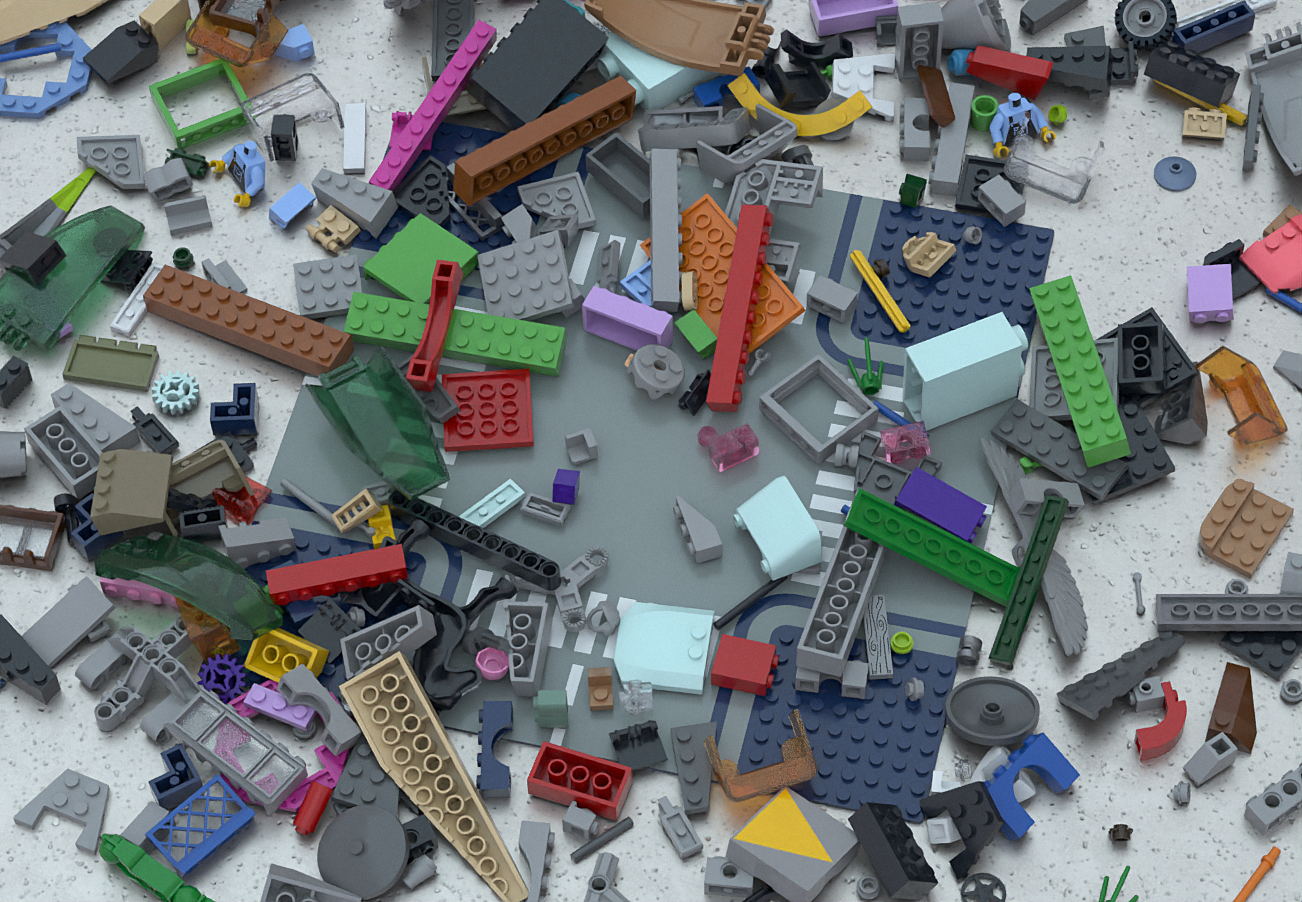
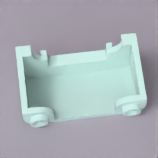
M784 475L774 479L735 510L733 520L736 527H741L742 530L748 529L762 552L763 560L760 561L762 570L765 574L768 573L773 581L823 562L821 538L818 528Z

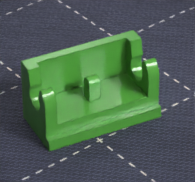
M694 309L674 322L675 326L682 332L697 353L701 354L703 359L715 353L717 337Z

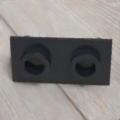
M707 369L705 373L697 374L689 386L691 391H686L678 401V407L682 410L689 409L692 416L696 415L707 399L711 377L710 370Z

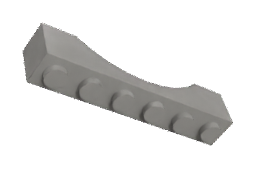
M523 204L501 217L505 224L502 228L508 238L513 236L515 239L512 241V244L536 237L538 234V227ZM572 279L569 280L575 307L562 311L566 318L580 310L585 301Z
M521 822L518 841L519 851L531 873V887L526 902H545V897H542L543 889L547 890L548 875H545L546 868H550L552 854H548L549 847L554 846L555 833L551 832L550 823Z

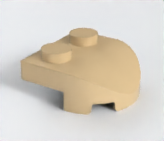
M927 232L925 237L919 239L917 236H914L902 248L903 257L909 270L927 277H931L957 251L954 244L938 240L934 232Z

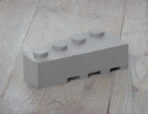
M323 168L311 183L317 200L328 207L332 205L348 219L357 223L360 228L368 230L375 238L379 236L398 208L392 191Z
M503 601L507 640L509 641L510 679L515 695L538 696L553 621L549 604Z
M418 605L340 639L347 680L349 681L399 651L408 656L436 636L433 614Z

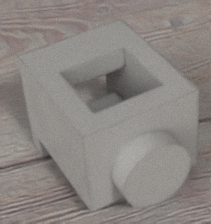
M572 801L562 819L564 832L588 842L593 834L596 835L601 825V822L596 819V815L586 808H578L575 801Z

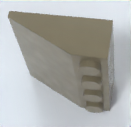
M128 449L100 453L90 518L100 535L164 522L173 463L172 455Z

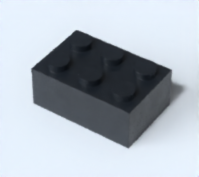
M1162 322L1118 324V383L1121 395L1166 393L1165 333Z

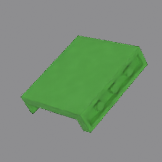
M420 213L411 219L402 231L397 232L387 245H383L372 259L370 258L365 262L363 266L364 277L367 281L373 277L406 301L430 304L432 276L437 259L458 262L463 272V280L479 265L478 251Z

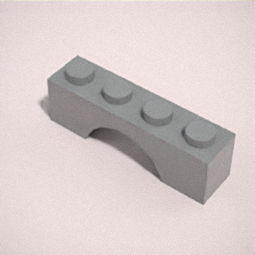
M304 664L299 665L281 677L276 689L290 705H306L321 715L325 724V731L320 740L334 756L339 755L357 743L362 733L358 724L346 714L344 708L332 698L329 691L319 683L313 672L308 670Z

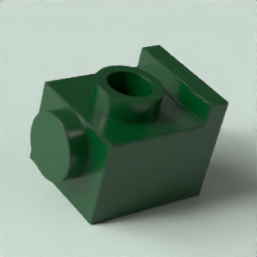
M907 173L905 182H902L899 189L900 204L916 208L924 197L927 179Z

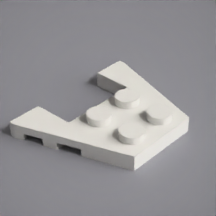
M895 54L835 59L832 64L831 97L845 102L861 90L873 106L868 113L873 115L876 113L885 116V120L892 122L894 102L873 99V70L893 73L895 69Z

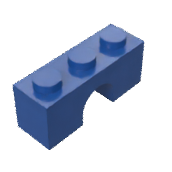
M749 66L745 67L743 73L748 76L760 93V82ZM727 74L694 87V103L698 108L723 106L724 96H735L727 85L739 76Z

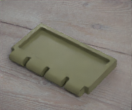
M80 335L79 340L74 339L62 373L63 379L148 392L159 358L158 351H156L157 346L140 344L138 349V343L120 340L117 346V340L99 337L96 343V337Z

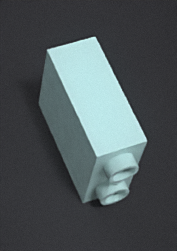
M612 31L606 34L609 39L604 51L600 55L601 57L596 59L597 68L604 79L609 81L621 75L637 90L635 105L639 104L643 110H660L678 100L679 96H684L693 91L694 87L722 74L693 69L660 59L633 46Z
M1003 312L905 348L902 400L917 426L927 431L1016 397L1019 377L1025 375L1021 354L1022 351L1028 349V341L1020 325L1011 327Z

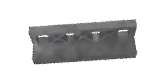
M454 163L447 166V184L450 182L454 184ZM448 191L449 205L482 241L503 229L502 215L486 198L470 206L467 204H457L455 199L459 196L454 191ZM468 210L477 211L478 218L469 217L467 215ZM480 223L489 224L491 228L482 232L479 229Z

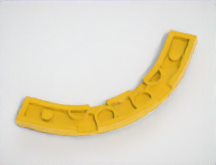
M745 73L727 85L740 104L747 108L748 113L756 120L755 105L760 104L795 123L797 126V136H818L837 131L848 126L873 108L863 92L859 90L845 102L829 111L814 115H797L783 111L768 102Z

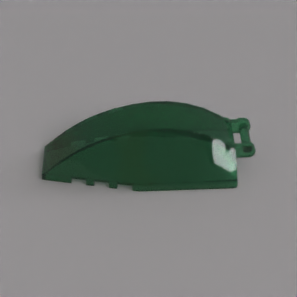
M383 346L379 347V350L374 353L365 365L356 355L351 358V361L326 374L323 372L318 374V379L322 385H304L347 449L403 497L411 501L450 481V476L439 449L431 421L429 420L426 406Z

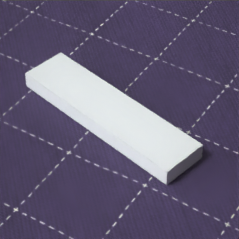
M366 103L345 104L344 174L365 173Z
M152 262L110 324L112 331L128 337L131 336L147 312L143 295L163 266Z

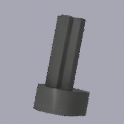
M804 144L786 150L781 156L783 162L814 166L811 160L812 153L809 147Z
M477 627L464 637L462 647L466 653L477 656L478 652L487 647L505 652L508 649L506 645L509 644V641L494 635L490 629Z

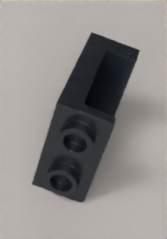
M810 62L806 70L784 72L779 64H772L765 77L767 84L782 108L818 106L827 100L831 92L829 85L815 62Z
M26 231L0 257V264L8 275H13L16 271L27 274L30 280L38 285L67 255L57 240Z

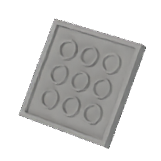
M558 230L477 255L488 315L531 321L575 307L561 234Z
M1118 338L1093 340L1118 411ZM1048 346L1032 347L1029 406L1054 421L1070 420V412Z

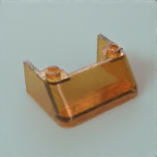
M207 0L185 35L186 41L192 47L237 67H246L271 59L289 30L274 14H270L250 48L227 38L230 32L229 28L218 25L213 26L209 10L217 0Z
M1221 346L1195 365L1196 369L1209 376L1210 386L1215 391L1218 390L1224 393L1238 422L1236 426L1227 431L1229 436L1236 439L1239 443L1248 445L1281 436L1288 431L1287 425L1260 370L1252 361L1225 346Z
M798 709L793 710L789 714L795 737L783 743L781 754L784 761L740 774L735 762L729 759L720 760L713 735L705 739L704 743L715 777L730 801L735 803L746 801L809 781L816 775L817 765Z

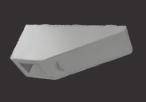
M677 496L673 512L676 520L680 519L682 523L680 530L683 538L687 537L688 539L687 549L689 555H694L696 563L722 557L723 547L716 526L681 497Z

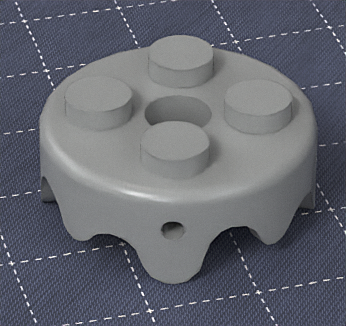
M649 344L642 346L636 351L628 365L627 373L634 374L636 387L646 389L651 399H658L665 393L672 395L676 392L684 379L685 370L682 361L672 350L662 345ZM654 365L660 366L662 370H657Z

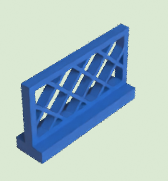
M217 774L146 832L145 836L173 866L176 874L181 879H184L255 819L256 813L251 807L248 808L222 777ZM218 782L224 789L223 797L209 796L210 787ZM207 791L206 796H201L204 792ZM195 800H206L205 812L191 811L192 802ZM209 801H222V813L208 812ZM226 802H235L241 810L236 814H225ZM178 814L188 815L187 827L173 826V818ZM191 815L205 816L204 828L190 827ZM207 818H221V826L218 829H207ZM224 818H230L224 823ZM159 829L170 830L169 842H159L153 834ZM172 830L187 831L186 844L172 843ZM189 832L203 833V841L200 844H188ZM206 833H212L206 838ZM171 847L185 848V856L176 862L171 856ZM188 848H194L188 853Z

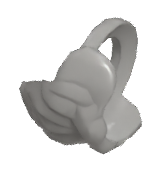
M600 601L597 607L592 609L587 616L588 628L595 633L603 632L605 636L612 635L620 624L619 611L611 601ZM598 611H603L607 621L601 626H593L591 623L593 615Z

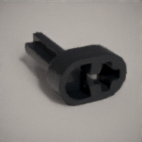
M59 494L53 499L55 511L63 513L68 543L72 544L71 532L79 527L78 515L75 509V505L79 503V500L71 494Z

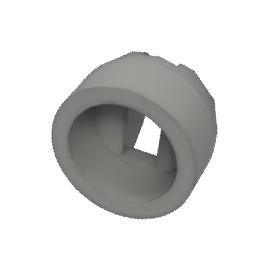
M974 226L967 227L963 233L964 240L971 244H978L982 238L981 229Z

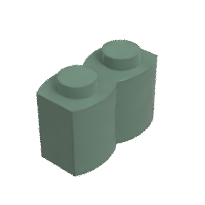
M538 690V696L533 697L535 722H539L540 728H568L567 690Z

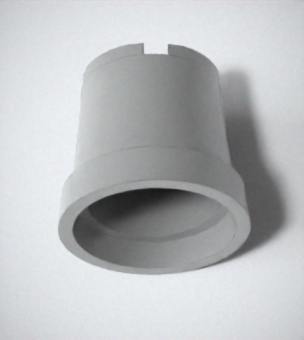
M0 431V478L26 476L25 432Z

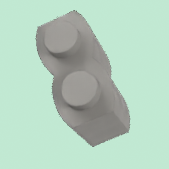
M182 158L172 159L162 167L152 168L143 175L150 195L155 202L165 200L174 193L185 191L193 185Z

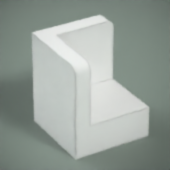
M933 771L931 796L960 787L961 783L943 781V771Z
M950 814L940 815L927 820L930 844L951 843L962 839Z

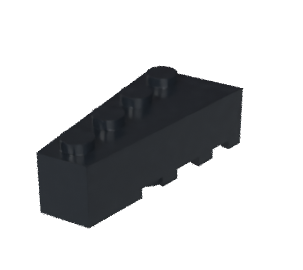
M1110 46L1027 47L1026 56L1053 62L1049 78L1046 82L1053 84L1060 82L1068 87L1075 85L1084 87L1085 90L1093 91V89L1101 90L1102 93L1110 94L1113 67Z
M0 614V676L46 705L61 689L56 674L3 615Z

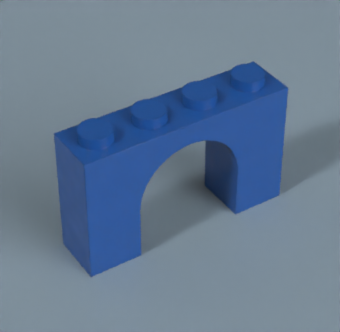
M1044 732L1037 735L1032 733L1027 736L1022 742L1024 746L1020 750H1014L1007 757L1009 761L1004 766L1000 765L992 772L993 777L989 782L988 780L984 781L1004 821L1000 830L1009 841L1020 838L1035 823L1018 803L1014 795L1013 782L1019 770L1028 768L1035 771L1054 793L1065 791L1080 776Z

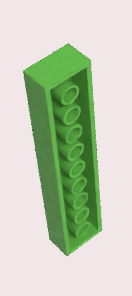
M1070 275L1029 288L1087 467L1131 455L1127 437L1072 276Z
M353 292L343 332L351 335L352 342L415 352L423 335L429 304ZM454 309L442 357L514 370L529 369L532 373L559 377L568 335L564 327Z

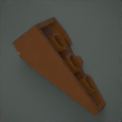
M1227 662L1205 742L1223 732L1238 748L1237 751L1251 754L1257 728L1250 668Z

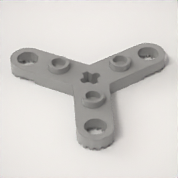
M599 546L590 548L583 556L578 557L560 572L561 583L565 582L567 587L560 585L558 589L553 591L545 590L524 579L518 580L515 578L516 575L509 573V579L516 588L555 595L565 629L569 632H579L586 626V615L578 589L607 566L609 562L608 552L603 547L599 548ZM595 555H600L603 557L602 559H600V561L598 560V562H594V560L591 559ZM574 617L581 619V621L577 622V624L575 623V625L569 622V620Z

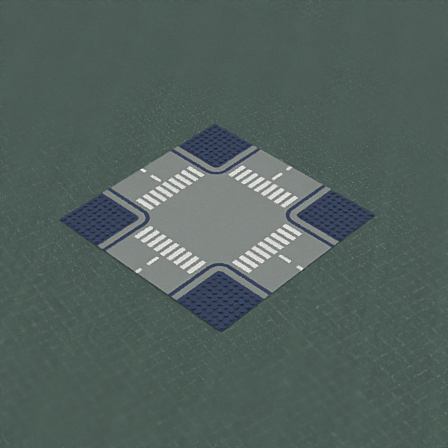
M441 122L433 134L431 150H422L401 183L428 155L445 164L447 174V166L452 163L455 164V161L460 157H464L508 133ZM388 144V147H387V149H386L384 158H385V156L387 155V153H388V152L390 151V149H391V148H389V144ZM582 146L485 197L503 217L522 204L518 194V186L579 172L596 218V225L578 229V233L569 247L563 244L569 279L573 280L584 299H586L593 286L599 287V283L596 282L599 248L613 240H617L621 244L617 281L614 283L616 286L615 294L626 296L630 300L635 301L620 287V281L651 260L640 247V244L650 237V215L644 219L586 171L585 155L594 148ZM681 164L680 171H677V176L681 177V189H678V195H681L682 198L678 214L682 213L707 193L725 213L734 182L726 184L700 170V167ZM451 182L448 183V191H453V184ZM823 189V197H816L813 208L779 204L770 239L800 243L801 250L796 264L800 274L790 283L784 284L806 311L749 354V363L745 365L744 370L746 380L745 384H742L741 387L742 402L738 404L737 412L711 411L706 401L695 416H692L689 409L682 410L678 407L679 399L686 391H691L689 386L694 381L696 375L705 373L707 369L712 372L715 355L713 353L708 358L703 359L701 354L697 353L682 332L675 326L674 322L690 312L684 310L683 303L678 305L677 312H665L672 315L673 342L669 349L682 361L685 370L684 379L674 394L665 393L658 399H651L646 389L636 387L634 374L627 373L625 362L630 354L636 353V350L584 331L582 308L567 318L561 311L560 313L550 314L529 321L564 327L568 335L559 377L530 372L534 446L445 452L443 423L386 382L382 377L415 352L353 342L354 351L334 382L306 372L252 525L259 524V520L286 517L294 536L297 550L288 555L271 558L263 563L259 562L250 565L242 570H235L218 617L223 625L214 629L202 664L209 665L207 658L213 657L216 660V654H221L223 659L226 654H230L231 660L234 658L239 659L237 665L245 664L256 633L234 610L233 604L247 595L245 585L250 581H253L262 590L268 585L266 571L292 560L294 565L374 549L372 537L367 536L366 531L355 526L348 534L341 533L337 527L280 485L283 479L289 480L332 513L358 495L363 486L394 479L402 483L405 492L456 516H460L509 479L525 492V498L528 492H532L552 499L553 482L557 470L580 471L579 492L575 504H568L571 510L567 513V518L564 520L562 527L521 514L520 508L525 500L524 498L484 527V529L555 561L559 565L560 572L578 557L583 556L590 548L599 546V548L603 547V549H606L609 557L607 566L578 589L586 615L585 628L579 632H569L565 629L555 595L517 588L518 593L511 599L497 601L486 608L472 623L467 633L469 634L477 627H484L492 630L494 635L507 639L503 601L548 603L553 621L540 690H567L568 728H540L539 722H535L534 696L515 695L510 679V668L507 674L499 680H487L482 677L479 686L462 696L451 710L442 711L438 717L444 728L478 735V731H482L483 723H479V709H483V701H512L513 731L502 736L500 740L541 748L543 741L619 764L609 733L614 732V730L618 731L628 728V726L632 727L635 724H642L648 722V720H654L657 723V731L668 760L644 767L643 769L678 775L671 728L717 721L712 783L776 795L784 786H787L811 803L855 812L866 802L896 805L901 810L905 822L923 823L925 812L919 800L929 797L933 771H935L946 721V700L953 690L958 668L956 656L960 650L959 642L960 638L965 636L975 591L888 548L871 595L885 596L889 641L897 632H907L914 642L912 650L906 654H898L890 646L893 678L870 680L868 670L865 699L841 696V683L831 678L821 682L818 693L795 690L798 667L796 666L797 647L847 517L841 513V509L844 505L851 507L854 499L857 468H852L845 464L835 466V453L818 465L759 410V397L818 354L827 362L830 361L833 367L839 373H843L854 387L857 386L847 360H852L861 380L862 375L867 373L864 341L867 337L870 345L872 372L875 373V376L878 373L879 362L883 361L884 364L881 380L882 389H879V392L874 395H863L869 400H877L917 426L902 400L905 348L1003 312L1011 327L1020 325L1026 335L1028 349L1022 351L1021 354L1025 367L1037 314L1029 288L1044 283L1054 230L1015 222L1004 227L997 219L924 206L913 208L896 201ZM456 197L455 202L457 204H466L460 197ZM451 206V219L442 227L477 250L478 255L511 245L512 241L515 240L513 236L508 238L502 229L482 241ZM397 208L377 238L372 236L368 230H363L362 228H360L361 231L354 238L348 256L357 255L362 293L405 300L373 277L368 281L365 280L363 270L365 262L370 258L372 259L383 245H387L394 235L402 231L408 222L413 219L412 216L400 208ZM468 210L467 215L469 217L478 218L477 211ZM527 210L538 227L537 236H539V231L547 218ZM480 223L479 229L482 232L491 228L489 224ZM974 226L981 229L982 238L978 244H971L964 240L963 233L967 227ZM927 232L936 233L938 240L954 244L957 250L931 277L910 271L904 260L902 250L904 244L914 236H917L918 239L925 237ZM854 250H860L870 266L874 265V260L882 258L887 263L890 274L885 276V279L878 278L909 322L910 329L907 332L898 331L850 259V254ZM479 265L461 281L454 309L488 314ZM819 275L830 278L836 283L850 287L855 292H858L857 306L845 323L806 306L807 292ZM348 314L327 316L324 325L343 332ZM758 349H763L762 358H764L767 352L770 353L772 356L771 360L768 363H761L752 377L748 376L747 373L756 360L755 352ZM441 357L436 377L442 384V374L514 369ZM818 374L778 403L822 445L862 416L857 409ZM1023 376L1019 377L1016 397L927 430L925 432L930 434L926 442L879 412L878 421L865 430V432L881 438V443L874 457L911 472L919 465L924 455L942 462V468L934 477L987 506L984 512L987 518L981 528H975L974 532L977 535L972 542V545L982 550L985 547L999 483L987 462L988 459L979 439L984 437L988 442L992 440L999 448L1003 447L1006 451L1007 444L992 436L991 430L1015 400L1018 399ZM590 428L598 445V457L573 465L566 450L565 436ZM861 434L845 446L857 445L860 447ZM784 475L813 519L818 531H822L823 562L820 565V574L787 575V580L718 631L713 625L702 695L622 686L614 666L619 626L610 636H605L603 632L595 633L591 631L587 626V616L590 611L596 608L600 601H611L619 611L621 620L635 602L712 610L715 611L714 622L771 580L770 575L763 572L760 561L763 560L762 552L748 529L742 530L741 527H736L733 515L735 510L774 479ZM677 496L681 497L716 526L723 547L722 557L696 563L694 555H689L687 549L688 539L687 537L683 538L680 530L682 523L680 519L676 520L673 512ZM530 500V502H532V503H535V504H538V505H543V504H540V503H537V502H534V501H531V500ZM388 504L393 531L397 541L399 534L404 532L409 525L395 519L391 515ZM360 506L357 507L359 512H361L362 508ZM549 507L550 509L562 512V510ZM903 507L902 510H904V511H906V512H908V513H910V514H912V515H914V516H916V517H918V518H920V519H922V520H924V521H926V522H928V523L934 525L933 523L927 521L926 519H924V518L918 516L917 514H915V513H913V512H911V511H909L908 509H906V508ZM353 511L349 512L351 517L353 518L355 516ZM368 519L361 523L369 528ZM431 535L426 539L415 542L405 559L408 578L411 581L458 607L468 605L477 596L480 589L495 586L501 577L510 581L509 572ZM595 555L591 559L594 560V562H598V560L600 561V559H602L603 557L600 555ZM565 582L561 583L563 587H567ZM340 592L331 596L312 597L314 601L318 600L321 605L331 598L346 615L351 607L363 609L365 624L363 627H359L361 630L409 610L401 602L389 616L384 619H377L366 611L362 605L343 602ZM279 605L284 613L280 615L281 623L276 627L305 639L300 633H296L288 618L286 606ZM603 611L596 612L591 619L592 625L596 627L601 626L607 621ZM576 617L571 618L569 620V622L571 624L573 623V625L581 621V619ZM863 618L847 661L859 660L863 663H868ZM226 634L229 642L218 646L215 639ZM722 634L776 645V655H780L777 669L773 668L772 670L774 675L772 688H767L765 696L711 685V671ZM461 644L453 652L448 667L475 666L477 656L466 653ZM508 649L505 651V653L507 654V656L509 655V650H508ZM415 651L406 656L412 668ZM341 652L331 663L326 660L322 672L316 679L323 687L334 694L340 705L344 708L348 703L347 701L344 702L339 686L348 680ZM220 664L226 670L232 668L227 664ZM200 667L199 672H204V669ZM611 667L613 710L590 711L588 668ZM247 668L242 670V673H248V676L243 678V681L247 682L248 686H242L243 688L251 689L254 683L261 685L271 680ZM221 675L222 679L219 681L220 683H225L226 675ZM235 677L234 685H236L237 677ZM910 678L922 680L924 685L923 697L917 699V701H911L905 693V685L909 682Z

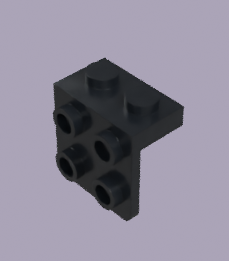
M1240 239L1225 244L1223 248L1215 252L1208 253L1204 257L1203 266L1231 264L1233 299L1261 284V281L1239 259L1245 245Z

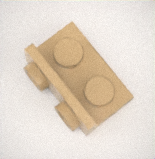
M1200 108L1184 110L1182 136L1224 140L1227 113H1222V110L1211 109L1209 112L1201 111Z

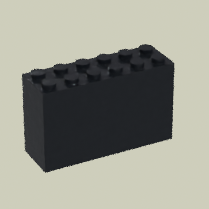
M537 0L536 7L528 9L523 16L524 19L521 24L517 22L511 28V34L508 38L503 37L497 44L498 48L495 52H489L483 60V65L480 68L477 66L470 74L471 78L467 82L469 84L467 92L512 130H516L548 113L602 54L609 37L565 0Z

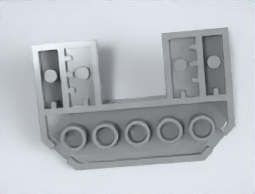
M761 159L755 163L756 166L752 169L736 175L725 214L738 227L741 205H767L770 213L773 214L774 220L779 204L813 208L816 197H823V168L821 166ZM770 239V244L766 246L765 251L767 255L766 263L782 282L790 283L800 274L796 264L801 245L798 242Z

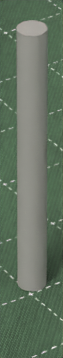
M286 478L281 481L280 485L337 527L331 517L332 512Z

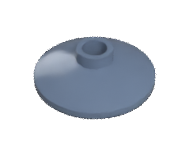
M1177 156L1166 157L1156 164L1154 178L1161 187L1167 190L1182 191L1194 184L1196 169L1187 159Z

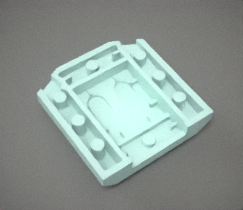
M635 602L620 620L615 648L614 666L620 677L621 685L702 695L715 611Z

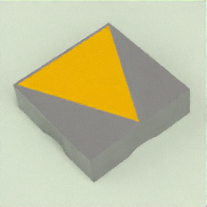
M784 786L730 838L725 857L752 876L766 882L790 902H811L822 891L825 884L832 877L838 875L857 856L860 841L853 830L787 786Z

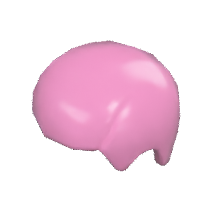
M487 647L478 652L475 666L481 670L483 678L499 680L509 671V657L504 651Z

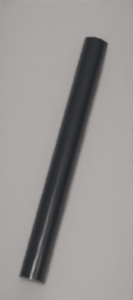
M788 576L774 581L771 579L715 621L713 625L716 630L722 629L787 580Z

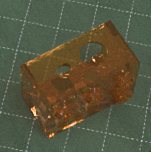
M204 575L172 591L189 637L208 665L207 658L213 657L216 660V654H221L224 658L226 654H232L241 649L231 620L226 612L228 604L223 594L218 595L220 592L214 581L210 583Z

